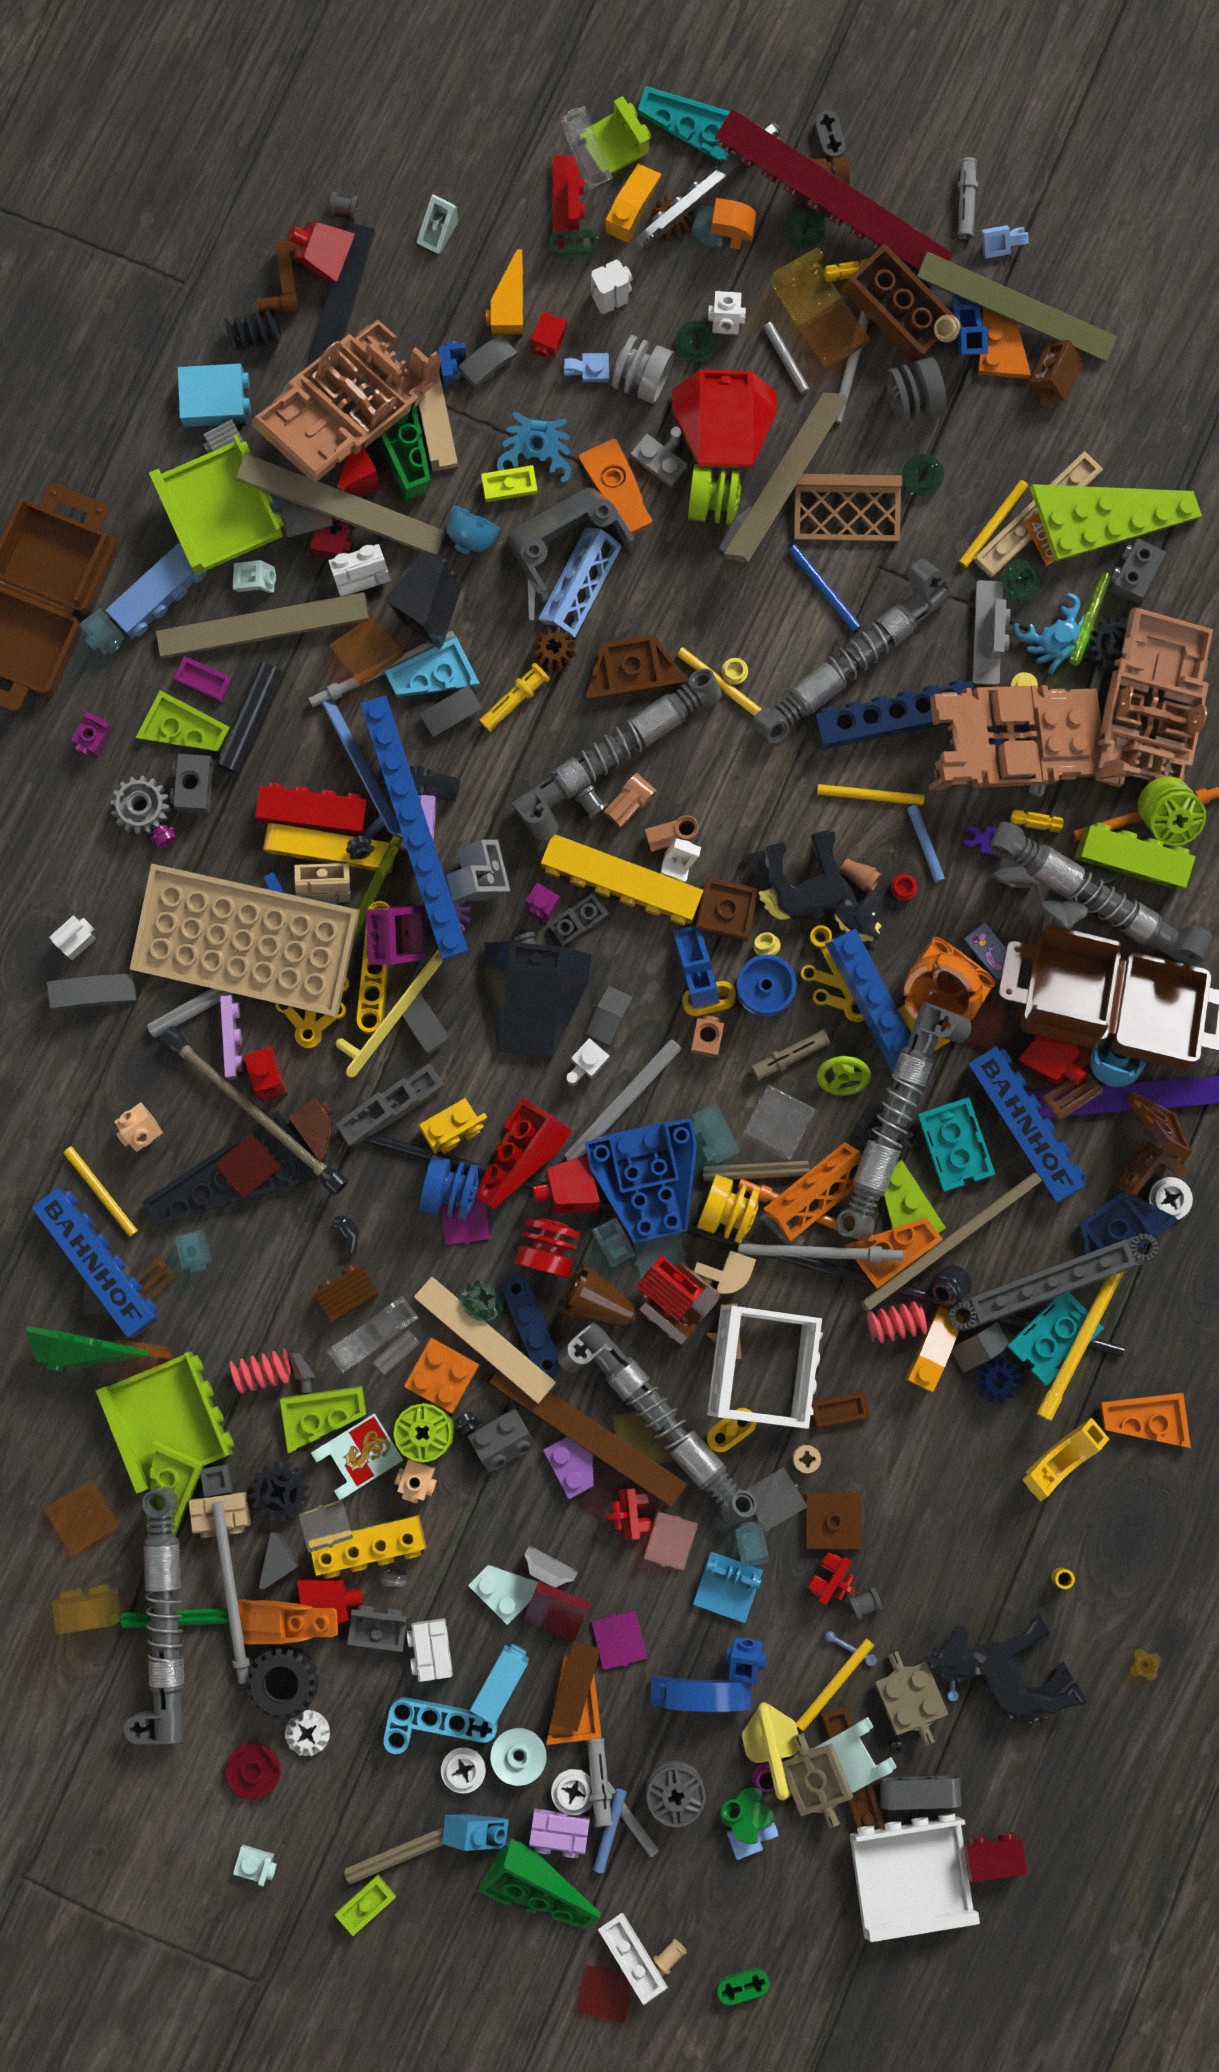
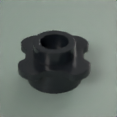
M364 835L350 839L346 848V852L350 853L349 858L351 860H360L368 857L375 850L374 846L370 845L372 843L371 840Z
M472 1412L464 1413L454 1420L453 1425L455 1429L453 1431L458 1436L463 1435L466 1437L478 1429L477 1426L481 1421Z

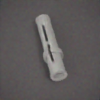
M967 157L960 161L961 175L960 181L957 184V189L960 191L957 237L960 239H972L974 237L975 192L978 190V182L976 181L977 160Z
M604 1738L586 1740L592 1787L590 1801H593L595 1827L613 1825L610 1808L612 1793H609Z

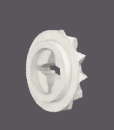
M1167 1177L1157 1181L1151 1187L1148 1197L1151 1205L1175 1216L1177 1219H1181L1190 1211L1193 1202L1192 1193L1188 1185L1174 1177ZM1167 1191L1170 1195L1180 1194L1174 1200L1175 1205L1173 1207L1170 1203L1161 1205V1202L1166 1198L1165 1193Z
M304 1710L298 1716L290 1719L286 1725L285 1739L289 1748L298 1753V1755H315L321 1752L329 1741L330 1728L328 1722L316 1711ZM314 1725L317 1726L312 1733L315 1743L308 1738L302 1739L300 1742L298 1741L303 1733L301 1726H304L306 1729Z
M468 1747L455 1748L446 1755L441 1766V1775L445 1785L457 1793H469L476 1790L482 1784L486 1773L485 1762L477 1751ZM458 1759H460L465 1766L474 1765V1767H472L468 1771L469 1781L466 1780V1777H464L463 1774L452 1775L456 1772V1770L459 1769Z
M568 1769L557 1776L552 1784L551 1796L555 1806L561 1812L568 1815H579L586 1812L592 1806L593 1801H590V1795H592L591 1777L582 1770ZM577 1780L578 1790L585 1796L576 1795L572 1802L569 1803V1792L565 1791L566 1789L562 1787L572 1788Z

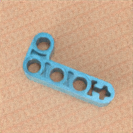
M401 1697L390 1708L384 1735V1746L392 1754L404 1752L411 1740L413 1729L477 1742H489L496 1735L498 1723L496 1721L494 1725L488 1722V1727L492 1728V1730H488L486 1734H482L481 1728L474 1726L472 1732H468L470 1718L475 1719L473 1725L481 1726L483 1721H488L468 1709ZM398 1705H406L410 1709V1716L407 1718L398 1717L395 1712V1708ZM427 1710H432L437 1714L438 1720L433 1724H428L423 1719V1713ZM455 1715L461 1716L465 1721V1726L461 1729L453 1728L450 1724V1718ZM393 1733L402 1734L405 1743L401 1746L393 1745L390 1741V1735Z

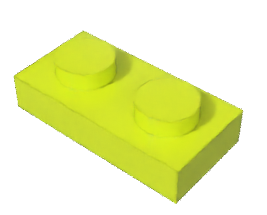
M533 465L481 474L486 502L538 494Z

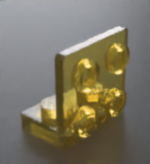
M819 247L773 272L771 285L798 327L805 325L842 303V297L833 283L825 280L822 267L824 255Z

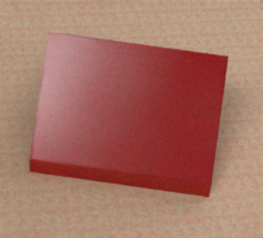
M361 446V450L357 455L352 452L347 457L337 485L339 490L359 498L380 489L376 469L363 446Z

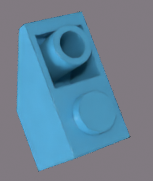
M470 1814L445 1815L442 1844L463 1851L502 1848L507 1840L509 1819Z

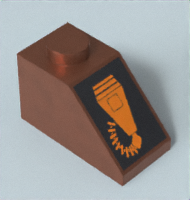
M314 1098L288 1116V1118L317 1159L323 1163L327 1159L333 1125V1121L329 1116L333 1112L324 1100L319 1103Z

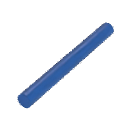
M795 544L789 548L788 553L853 632L857 631L862 625Z

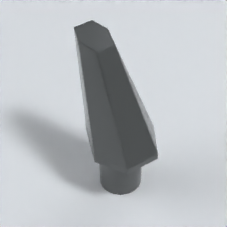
M288 1353L295 1380L300 1379L301 1393L312 1392L311 1378H316L315 1374L299 1353Z

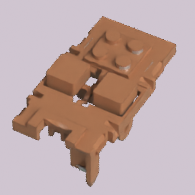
M1042 685L1039 688L1037 686L980 687L972 691L971 688H965L959 695H957V692L934 694L930 697L933 725L951 723L948 731H952L953 734L950 745L954 744V751L942 752L940 754V759L935 762L936 781L929 785V790H945L951 785L968 784V782H972V788L1049 785L1058 782L1059 779L1073 780L1076 777H1096V773L1099 771L1098 765L1102 746H1098V742L1103 739V735L1100 734L1102 725L1097 689L1048 690L1047 685ZM1028 722L1029 732H1014L1013 725H1024ZM994 724L1001 726V733L988 732L987 727H992ZM1031 737L1030 741H1015V738L1024 739ZM988 738L1002 739V744L995 750V744L989 745ZM1033 775H1034V778H1035V779H1021V778H1025V777H1032Z

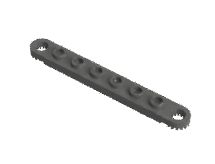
M776 122L765 129L776 137H779L783 131ZM733 151L728 154L722 161L723 165L719 168L716 166L711 168L705 175V180L701 183L698 181L693 183L687 190L688 194L686 196L675 198L669 205L670 209L668 211L657 213L651 220L652 224L639 234L632 245L640 253L649 247V243L652 244L653 241L658 240L743 169L746 165L739 161L741 156Z
M1146 1233L1139 1234L1138 1236L1125 1239L953 1305L949 1313L950 1322L956 1329L967 1331L1146 1264L1157 1257L1159 1253L1158 1242L1152 1235ZM1148 1241L1152 1244L1153 1250L1149 1255L1138 1253L1137 1245L1140 1242ZM962 1309H966L971 1313V1319L964 1324L956 1321V1314Z

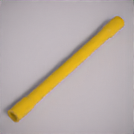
M1126 1271L1108 1277L1103 1282L1050 1390L1046 1393L1036 1413L1042 1418L1052 1421L1062 1401V1396Z

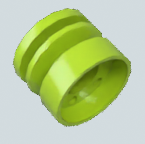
M694 464L688 520L705 522L708 511L712 510L714 511L715 523H719L721 512H727L726 524L732 525L739 508L741 492L739 469L732 468L731 480H725L726 468H721L717 479L713 478L712 468L699 467L698 464Z
M1168 776L1150 782L1142 790L1138 799V813L1142 821L1159 841L1164 842L1163 844L1171 846L1184 845L1194 840L1201 833L1205 825L1206 810L1202 801L1179 778Z
M422 1403L410 1406L400 1414L395 1422L394 1439L396 1446L402 1455L412 1461L424 1463L435 1460L447 1452L453 1442V1422L446 1410L436 1404ZM418 1426L421 1428L429 1427V1439L425 1437L419 1439L417 1437L419 1434Z

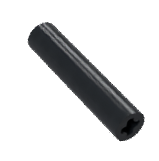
M264 662L259 663L217 759L216 765L220 768L238 774L282 671Z

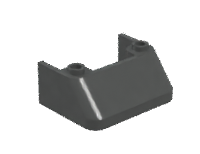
M585 488L514 528L509 533V548L543 604L548 601V589L535 568L544 563L547 558V547L545 544L584 521L591 519L595 525L600 527L612 525L629 555L634 553L635 538L614 504L596 489Z

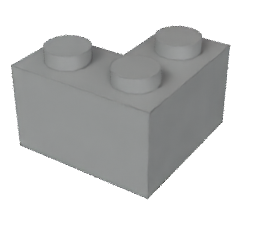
M479 840L457 849L462 869L446 875L452 901H487L510 892L498 840Z

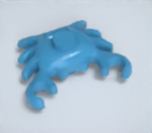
M514 412L513 417L522 425L506 428L507 432L518 434L509 437L503 442V447H507L512 443H515L511 450L498 458V471L505 470L503 463L506 460H510L513 463V467L517 468L519 453H522L526 459L538 457L541 461L551 457L550 472H555L556 468L562 467L565 470V475L561 477V481H567L571 475V467L560 456L558 449L562 450L565 455H569L570 450L558 438L568 440L570 436L562 431L555 430V428L566 424L567 420L565 418L548 422L532 420Z
M1068 593L1066 599L1073 602V607H1060V611L1066 617V621L1058 619L1052 626L1044 627L1042 635L1036 633L1033 624L1028 626V633L1026 634L1019 632L1018 623L1014 624L1012 628L1013 636L1017 640L1038 645V647H1027L1028 653L1045 654L1036 660L1038 664L1046 663L1050 660L1054 661L1048 670L1050 675L1054 673L1056 668L1066 658L1092 647L1091 644H1082L1091 635V630L1080 633L1085 626L1087 618L1082 616L1079 623L1076 624L1075 619L1081 602L1072 593Z

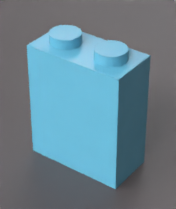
M241 364L178 367L180 419L184 427L222 425L231 419L234 424H247L246 414H251L250 399L245 397V389L250 388L249 374L244 373Z
M512 1644L511 1647L507 1645L503 1647L471 1706V1712L495 1725L528 1665L529 1658L526 1657L524 1649L515 1644Z

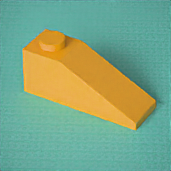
M637 164L616 197L606 218L607 234L630 243L662 176L661 173Z
M522 249L516 250L491 299V310H486V326H491L492 335H523Z
M942 1306L938 1307L927 1330V1334L904 1379L929 1392L934 1391L959 1333V1330L950 1322V1310ZM956 1314V1321L961 1324L964 1317Z

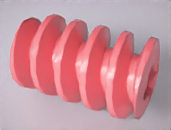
M915 1301L910 1302L909 1310L904 1304L899 1305L898 1312L894 1306H890L888 1315L883 1308L878 1309L877 1317L872 1311L867 1312V1323L873 1343L874 1337H877L881 1344L884 1343L885 1335H888L891 1341H895L896 1332L900 1334L902 1339H905L906 1330H909L912 1336L915 1337L917 1328H920L923 1334H927L923 1308L921 1304L919 1308Z
M283 1349L282 1357L280 1358L275 1351H272L271 1360H268L264 1353L261 1354L260 1362H257L255 1357L251 1356L250 1365H247L244 1359L241 1358L237 1368L230 1361L232 1378L241 1394L246 1392L247 1385L251 1391H256L257 1383H259L262 1389H265L268 1386V1380L273 1386L278 1385L279 1377L284 1384L289 1382L291 1373L286 1349Z

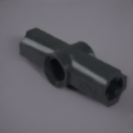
M380 766L377 784L378 786L387 787ZM410 766L418 795L435 796L439 799L456 802L460 789V778L433 773L434 771L421 766Z

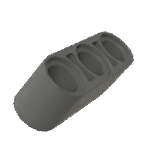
M910 1776L879 1779L881 1809H936L962 1806L959 1776Z

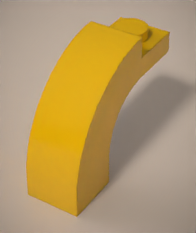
M1090 1418L1044 1453L1026 1471L1027 1475L1023 1478V1481L1030 1492L1041 1502L1051 1494L1071 1471L1098 1453L1108 1442L1109 1438L1097 1423Z

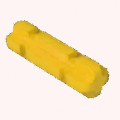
M868 259L860 260V263L859 261L840 263L838 267L836 265L826 266L825 270H823L825 280L831 282L836 281L837 278L839 280L848 279Z
M1017 809L1011 813L1010 823L1021 826L1025 824V827L1045 831L1049 829V831L1056 833L1061 832L1063 828V818L1053 816V818H1049V815L1034 812L1026 814L1023 810Z

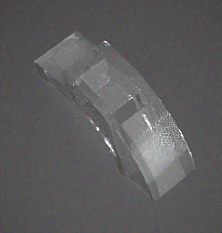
M585 105L580 108L571 109L566 115L562 116L561 124L576 163L590 190L612 179V174L595 135Z
M401 1296L360 1328L329 1348L327 1352L341 1372L344 1373L392 1340L416 1321L418 1316L405 1298Z

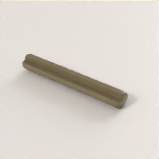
M808 1161L704 1166L702 1177L704 1181H713L716 1174L731 1180L804 1176L810 1171Z
M444 1827L346 1868L344 1874L349 1884L355 1883L444 1845L442 1844Z

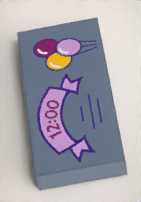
M983 923L964 938L963 941L997 982L1002 978L1007 949L987 924Z

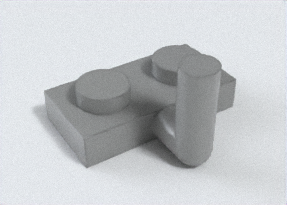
M679 427L672 428L670 440L665 446L646 434L631 452V458L671 488L688 469V464L673 454L681 442V429Z

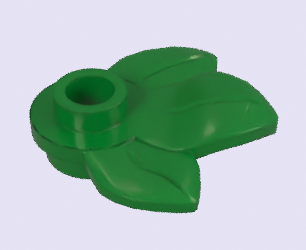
M759 1788L743 1790L736 1799L725 1802L720 1811L723 1823L732 1828L734 1836L739 1841L746 1844H756L758 1842V1830L769 1827L776 1819L773 1811L760 1803L763 1794ZM739 1811V1815L736 1818H731V1813Z

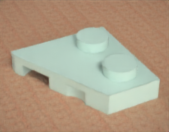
M487 1565L468 1586L508 1625L531 1601L539 1581Z

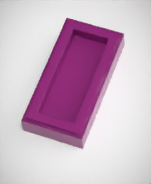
M184 656L173 677V681L222 703L233 678Z

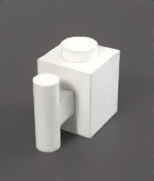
M74 915L49 937L72 961L96 940L91 934L94 928L84 918L79 921Z
M590 1038L571 1058V1062L576 1067L567 1075V1082L570 1086H575L584 1074L592 1080L610 1059V1056Z

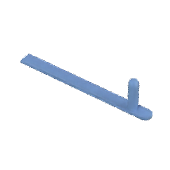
M323 701L322 704L380 814L365 830L364 836L372 839L385 825L391 834L397 835L400 832V826L334 701Z

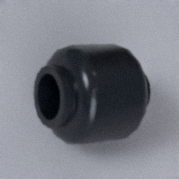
M949 1265L932 1279L931 1288L934 1297L939 1302L952 1306L958 1304L970 1293L972 1281L969 1274L963 1268Z

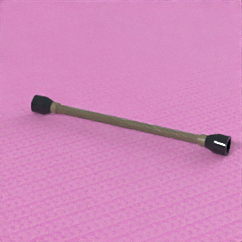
M172 1026L161 1035L158 1042L169 1052L180 1055L184 1060H188L259 1124H262L267 1131L280 1140L282 1144H285L290 1151L295 1153L296 1156L298 1155V1158L313 1169L324 1188L332 1195L337 1196L345 1188L349 1180L344 1175L316 1160L298 1142L293 1140L290 1135L283 1131V1129H280L267 1115L262 1113L259 1108L257 1109L250 1100H247L242 1093L237 1091L236 1088L234 1089L227 1080H224L219 1073L214 1071L211 1066L193 1052V1049L187 1044L184 1036Z

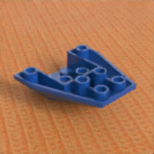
M691 1118L660 1122L615 1132L584 1142L590 1170L634 1243L687 1231L697 1149Z

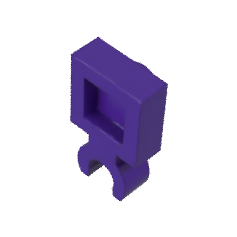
M974 826L966 827L965 832L972 833L974 840H964L962 843L964 847L972 848L978 845L981 846L979 854L1000 858L994 855L988 848L997 828L986 826L984 833H981Z

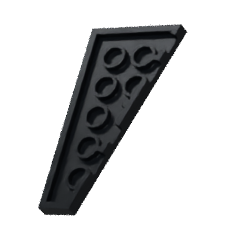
M278 1110L268 1116L280 1129H283L303 1147ZM257 1123L142 1201V1204L156 1225H161L318 1180L319 1177L314 1173L313 1169L298 1158V1155L296 1156L295 1153L290 1151L285 1144H282L272 1133L267 1131L262 1124Z

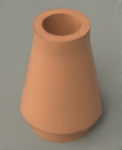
M848 858L840 869V873L850 879L863 892L874 890L882 875L877 872V868L851 861Z

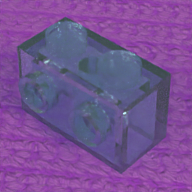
M717 1103L691 1116L695 1137H701L705 1145L701 1149L708 1162L713 1161L716 1166L740 1154L741 1151Z

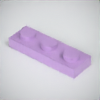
M231 995L220 996L225 1077L229 1080L240 1079L239 1072L244 1070L243 1057L238 1056V1045H242L241 1029L236 1028V1018H240L239 1002H235Z

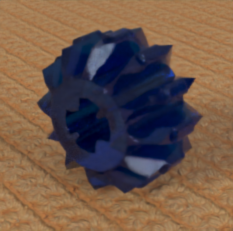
M996 1357L990 1360L991 1367L987 1362L982 1363L981 1366L985 1372L975 1371V1375L982 1377V1381H976L974 1385L976 1387L984 1386L979 1395L983 1397L989 1393L988 1402L990 1403L995 1401L996 1396L1000 1404L1005 1403L1004 1394L1008 1398L1014 1399L1015 1395L1010 1389L1020 1390L1021 1388L1020 1385L1013 1383L1014 1380L1021 1379V1374L1012 1375L1017 1366L1012 1364L1006 1368L1008 1359L1002 1358L1000 1364H998ZM996 1373H999L998 1376H1003L1004 1382L1000 1383L999 1388H996L997 1384H992V1379L996 1378Z

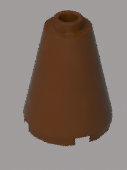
M581 1263L579 1267L582 1270L580 1273L573 1272L564 1289L561 1299L565 1300L564 1307L559 1305V1312L564 1315L625 1328L627 1324L632 1325L638 1314V1310L635 1309L636 1303L589 1265Z

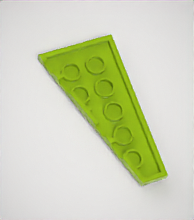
M1038 484L1030 486L1055 562L1193 521L1202 516L1194 491Z

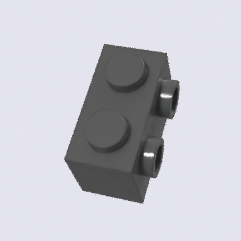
M1137 538L1133 546L1128 544L1121 556V559L1125 560L1122 567H1116L1109 580L1113 583L1110 592L1138 605L1143 599L1166 552Z

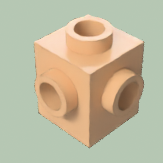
M141 1102L131 1110L124 1112L120 1118L114 1121L119 1129L116 1135L124 1146L130 1144L136 1152L148 1146L163 1133L155 1118Z
M408 1459L405 1469L400 1468L395 1484L399 1485L397 1492L403 1493L402 1499L418 1503L419 1499L424 1501L427 1495L432 1496L437 1480L432 1479L436 1467ZM416 1477L420 1480L419 1487H415L412 1484V1478Z

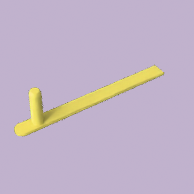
M439 949L361 1051L342 1038L336 1040V1047L354 1059L346 1070L347 1076L354 1077L357 1075L441 965L443 960Z

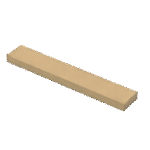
M1084 451L1050 485L1087 487L1102 472L1103 468ZM1034 500L974 557L973 562L991 579L1032 540L1023 521L1038 513Z
M433 1277L414 1296L415 1300L537 1404L556 1385L552 1378Z

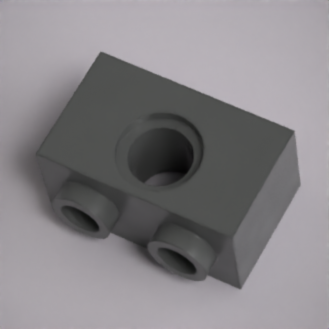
M178 754V761L173 762L172 775L173 778H176L175 788H171L170 803L174 804L177 812L210 814L214 761L211 756ZM191 778L198 780L195 788H185L187 780Z

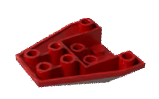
M698 370L672 389V413L698 466L710 468H753L777 415V391L753 371Z

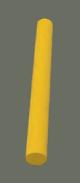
M1020 480L958 561L959 565L963 568L969 566L1029 487L1025 481Z
M683 647L676 655L695 671L703 668L710 669ZM713 671L721 691L753 716L762 710V708Z
M818 784L817 795L913 805L924 804V795L821 784Z
M72 1146L67 1148L63 1154L130 1238L136 1234L138 1230Z
M866 1638L796 1722L799 1729L804 1731L875 1646L870 1640Z

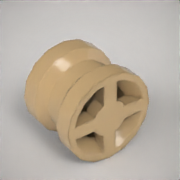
M802 1445L795 1449L792 1461L797 1470L803 1473H812L819 1468L821 1456L816 1448L810 1445Z

